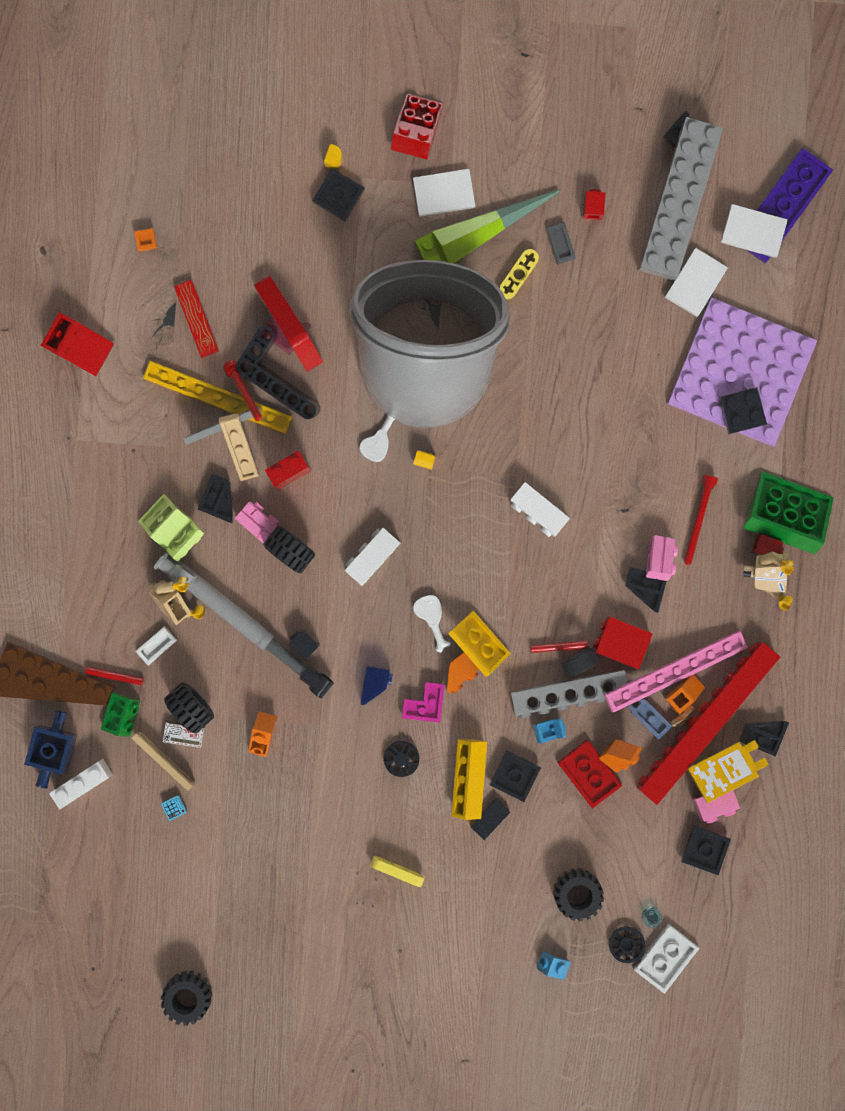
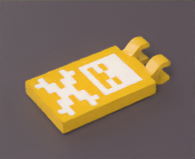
M755 740L743 747L738 742L688 768L707 804L758 778L757 771L769 765L766 758L754 762L750 752L759 747Z

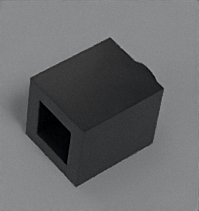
M297 630L290 637L292 641L289 645L305 660L320 646L304 630L301 632Z

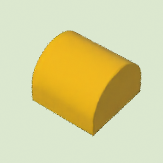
M330 144L324 164L326 168L337 169L343 161L342 153L338 146Z
M417 450L413 464L432 470L436 455Z

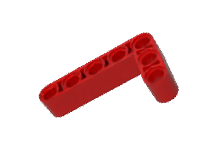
M269 275L254 284L255 289L289 341L305 370L308 372L323 363L311 339L271 276Z

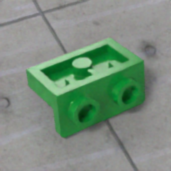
M111 693L101 730L120 737H130L136 715L139 711L140 700L131 699L118 693Z

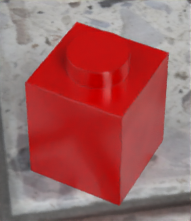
M599 189L586 191L583 219L602 220L606 192H601Z
M762 534L757 535L751 553L755 555H765L770 552L783 554L784 547L782 545L784 542Z

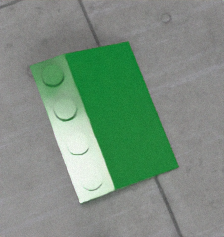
M762 471L748 507L743 528L815 555L825 543L834 497Z

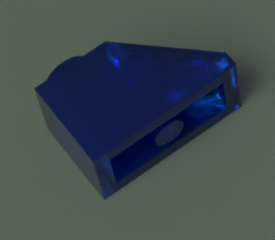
M367 665L360 705L367 704L385 691L387 685H391L393 674L389 673L390 669Z

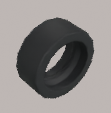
M589 648L566 659L561 665L567 677H571L595 666L600 660L594 648Z

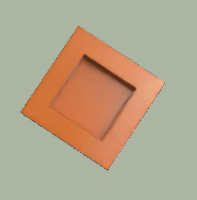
M153 228L134 231L139 252L158 248Z

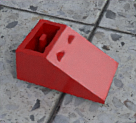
M407 94L393 132L391 150L428 160L443 103Z
M59 312L40 346L96 377L115 343Z

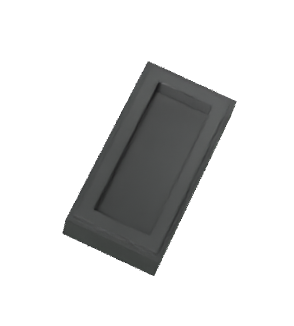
M565 222L546 227L556 264L559 265L575 260L576 257Z

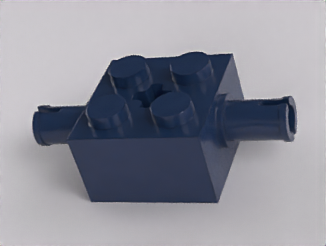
M55 711L52 727L43 725L34 727L24 765L40 769L35 784L37 787L48 788L51 772L62 775L68 771L77 734L63 730L68 714L66 712ZM52 746L54 752L51 753V750L48 749V747Z

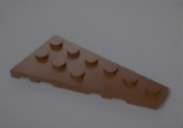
M7 642L0 658V697L107 705L115 688L11 642Z

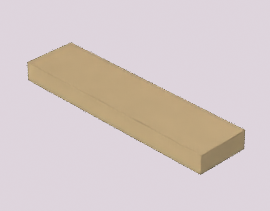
M238 413L219 418V423L240 481L258 477L259 473Z
M142 732L136 733L131 738L187 791L195 785V782Z

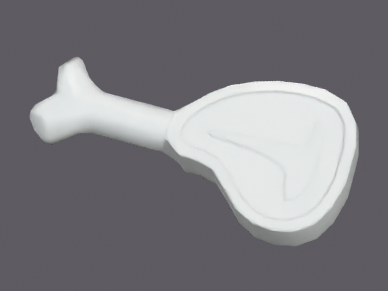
M387 415L382 427L376 434L364 439L360 443L359 449L365 458L374 462H380L385 458L389 447L387 432L395 420L394 418Z
M434 595L419 598L413 605V611L419 618L426 620L437 641L436 651L442 652L445 647H450L451 643L443 638L439 628L442 616L441 603L437 596Z

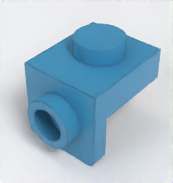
M561 718L550 719L533 725L537 744L566 737V728Z
M542 951L537 969L546 976L564 980L571 961L566 958L553 956L547 951Z

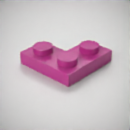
M425 682L423 701L404 699L402 718L440 723L445 684Z

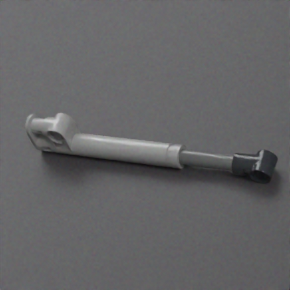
M165 553L156 562L154 569H160L164 572L170 582L177 583L180 577H186L185 583H190L187 588L190 593L251 642L257 644L261 650L267 649L300 676L299 679L310 686L309 690L317 697L322 699L333 686L334 682L323 673L319 674L310 665L307 667L274 640L275 636L272 633L268 632L267 629L181 560L177 562L169 553Z

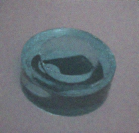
M648 907L642 913V920L645 925L654 928L660 925L662 915L657 908Z

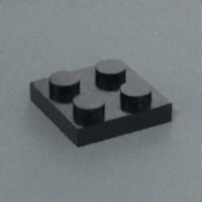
M332 168L312 201L314 204L346 222L365 191V187Z
M757 387L719 397L728 435L767 424Z
M506 750L489 785L525 802L541 767Z
M693 825L681 862L719 875L731 839Z

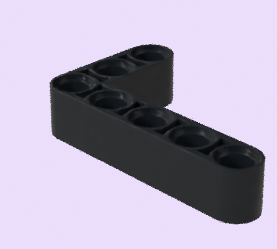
M272 325L260 327L236 364L237 371L304 419L316 417L320 413L318 402L262 364V361L277 339L278 331ZM265 329H268L271 333L269 339L264 337ZM255 345L261 349L259 355H256L254 352ZM245 361L250 363L251 368L249 371L244 368ZM261 372L266 375L265 382L260 380L259 375ZM276 383H279L282 386L281 393L276 391ZM292 394L297 396V404L291 401ZM307 405L313 407L314 413L312 415L307 412Z

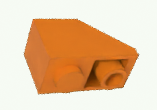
M464 651L449 662L446 688L449 694L452 691L455 694L463 687L462 683L468 679L470 682L478 675V667Z
M693 674L685 678L663 698L676 713L681 714L695 702L705 687Z
M258 712L252 729L248 752L267 757L277 716Z
M615 739L607 745L599 759L617 773L622 769L626 770L631 764L635 765L640 758L638 754L642 748Z

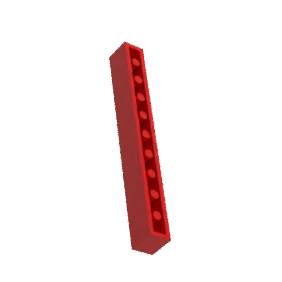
M758 641V643L755 642L750 646L748 655L745 658L742 657L736 663L737 668L733 673L729 672L725 676L723 685L714 689L711 694L713 697L700 706L698 715L696 717L692 716L687 722L688 727L684 731L681 730L674 739L676 741L672 746L668 745L664 749L662 758L659 761L656 760L650 766L651 771L647 776L643 775L639 779L637 789L656 805L660 803L781 658L764 642Z

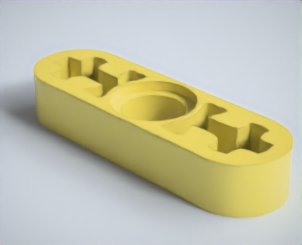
M525 250L502 282L500 290L506 299H512L536 266L539 256L535 250ZM533 255L534 262L530 261L525 268L523 266L527 259L525 256ZM515 270H522L524 277L516 279L513 275ZM510 278L514 282L511 289L513 293L505 294L503 287H509L511 281L508 279Z
M373 856L370 863L372 868L418 887L422 886L425 879L423 875L378 856Z

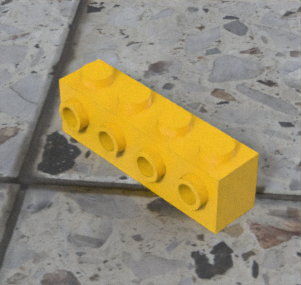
M458 739L451 817L463 820L481 819L487 741L476 739Z

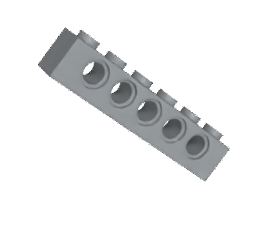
M620 669L511 691L515 716L519 715L520 718L530 717L533 712L546 714L550 712L549 709L557 708V711L568 709V705L576 704V707L585 706L588 701L592 700L595 703L606 701L604 694L608 692H604L603 684L607 681L611 682L612 689L610 691L627 684L625 670ZM588 685H591L593 687V693L589 696H586L584 694V688ZM568 689H573L575 692L572 699L565 698V692ZM549 693L556 695V700L553 703H547L546 696ZM530 697H536L537 704L534 707L527 705V700Z

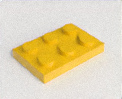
M474 610L448 633L485 677L489 676L511 654Z

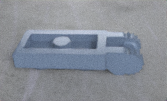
M645 699L638 700L640 703L635 708L631 704L627 707L631 710V713L658 740L672 727Z

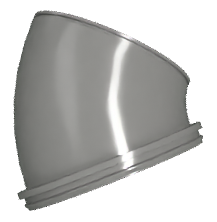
M435 260L398 262L384 266L366 276L356 288L351 299L350 320L355 331L358 333L360 370L369 396L385 414L398 422L414 427H439L455 422L468 414L479 403L487 390L495 364L498 345L504 340L509 330V306L500 288L489 278L477 271L454 263ZM420 299H433L447 302L463 310L475 321L483 336L457 344L426 345L404 341L377 329L375 325L386 313L401 304Z

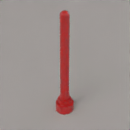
M234 360L227 361L223 366L226 375L233 378L252 416L256 421H260L262 415L236 369L237 362Z
M703 475L701 482L704 489L684 560L686 565L692 563L711 489H714V486L717 485V477Z

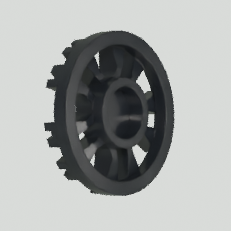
M407 741L392 743L384 753V765L389 773L394 776H409L415 772L419 765L418 750ZM402 744V751H398L396 745ZM406 745H408L409 748L407 752H404ZM391 748L397 752L395 755L390 751ZM414 750L416 755L411 757L408 753ZM387 754L392 755L394 759L387 761ZM409 759H416V763L409 762ZM395 762V765H393L392 767L388 766L389 764ZM407 764H411L414 768L409 771ZM396 766L400 768L399 773L393 771ZM405 766L406 773L403 774L401 767Z
M624 926L616 929L610 936L609 949L613 957L619 962L633 963L642 957L645 951V940L637 929ZM625 930L626 934L622 937L619 932ZM629 930L632 931L630 937L628 936ZM637 933L640 938L633 940V936ZM617 935V936H618L619 938H621V939H620V941H619V940H617V939L614 938V937ZM613 942L619 943L617 947H612ZM642 942V945H635V943ZM635 948L641 950L638 955L633 952ZM623 952L626 953V959L620 958ZM631 952L634 957L633 959H630L629 953Z

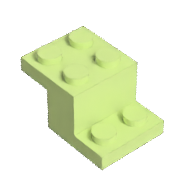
M165 494L138 521L146 533L166 549L177 562L187 554L188 550L195 543L199 542L204 534L195 522Z

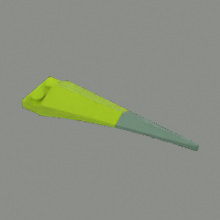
M560 190L432 231V233L415 240L414 244L423 260L455 264L492 237L557 195Z

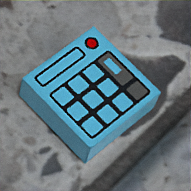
M180 795L161 803L169 821L188 812Z

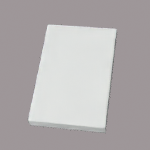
M469 169L413 178L419 217L475 208Z
M732 204L721 243L776 258L779 253L787 219Z
M695 248L665 298L698 317L728 267Z
M668 923L633 969L665 994L699 950V947Z

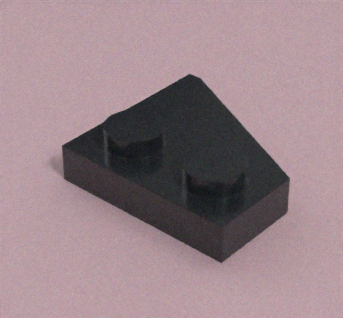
M212 474L197 510L233 524L231 482Z
M789 722L745 723L739 742L747 745L755 740L759 746L758 750L776 757Z

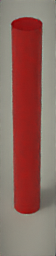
M588 641L530 646L531 653L589 647Z
M87 667L85 674L141 686L144 678L92 667Z

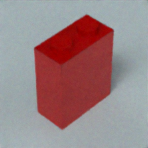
M296 451L264 471L273 486L280 490L311 472V469L303 455Z
M607 616V619H603L599 628L602 630L600 637H596L592 647L595 648V652L639 669L653 633Z

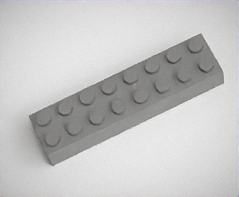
M686 117L683 121L638 268L639 271L672 281L678 278L722 135V127Z

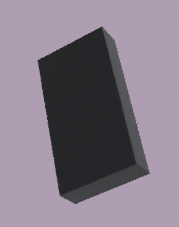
M496 798L482 813L481 819H476L470 828L485 840L508 816L510 811Z

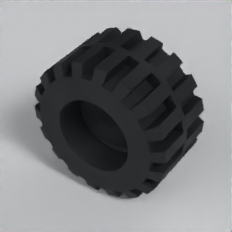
M277 526L263 543L267 551L296 573H302L315 557V553L311 548L282 526Z
M181 682L164 698L165 705L170 713L183 727L192 733L197 734L214 719V713L205 699L193 687L184 682Z
M573 868L568 873L566 871L563 872L562 877H558V882L554 885L555 891H553V895L558 909L566 918L570 917L573 921L578 919L580 922L583 921V918L589 920L591 915L596 916L598 914L597 910H601V902H604V892L594 875L587 870L583 871L581 868L575 870ZM576 885H584L589 889L587 900L581 904H573L567 898L569 890Z
M182 971L180 975L178 973L174 975L165 986L161 995V1000H163L161 1008H165L163 1013L165 1016H170L168 1019L171 1022L174 1019L177 1025H180L181 1022H183V1026H188L189 1022L193 1025L206 1014L212 1002L213 993L210 992L212 987L210 984L207 985L208 980L206 977L204 979L201 978L202 974L194 975V971L189 973ZM181 989L192 991L197 997V1004L190 1007L182 1005L177 999V991Z

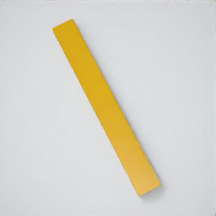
M149 361L143 376L145 380L232 414H241L249 410L242 396ZM254 402L256 406H261L263 413H261L262 419L256 421L253 417L248 420L286 434L292 416Z

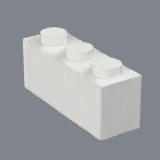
M526 482L510 500L512 503L511 507L515 511L525 513L527 515L526 519L533 525L536 523L542 527L541 531L548 537L551 535L555 537L570 519Z
M378 528L371 535L373 540L369 544L364 543L358 550L360 554L356 558L352 557L345 564L347 567L345 571L361 586L368 581L401 544L384 528L382 530Z
M102 759L49 794L60 810L113 776V773L104 759Z

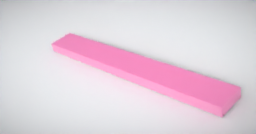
M736 631L604 694V697L611 712L618 711L748 647L741 631Z

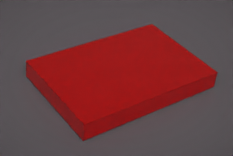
M587 739L557 763L593 809L623 785L610 768L599 759L600 755Z

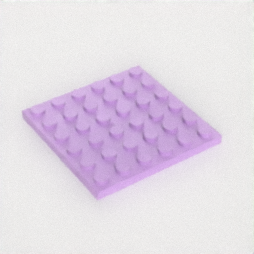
M711 297L667 404L727 428L719 397L757 387L767 424L737 433L774 447L817 340Z

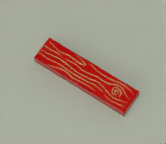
M189 280L174 286L200 357L204 358L218 353V346L193 281Z

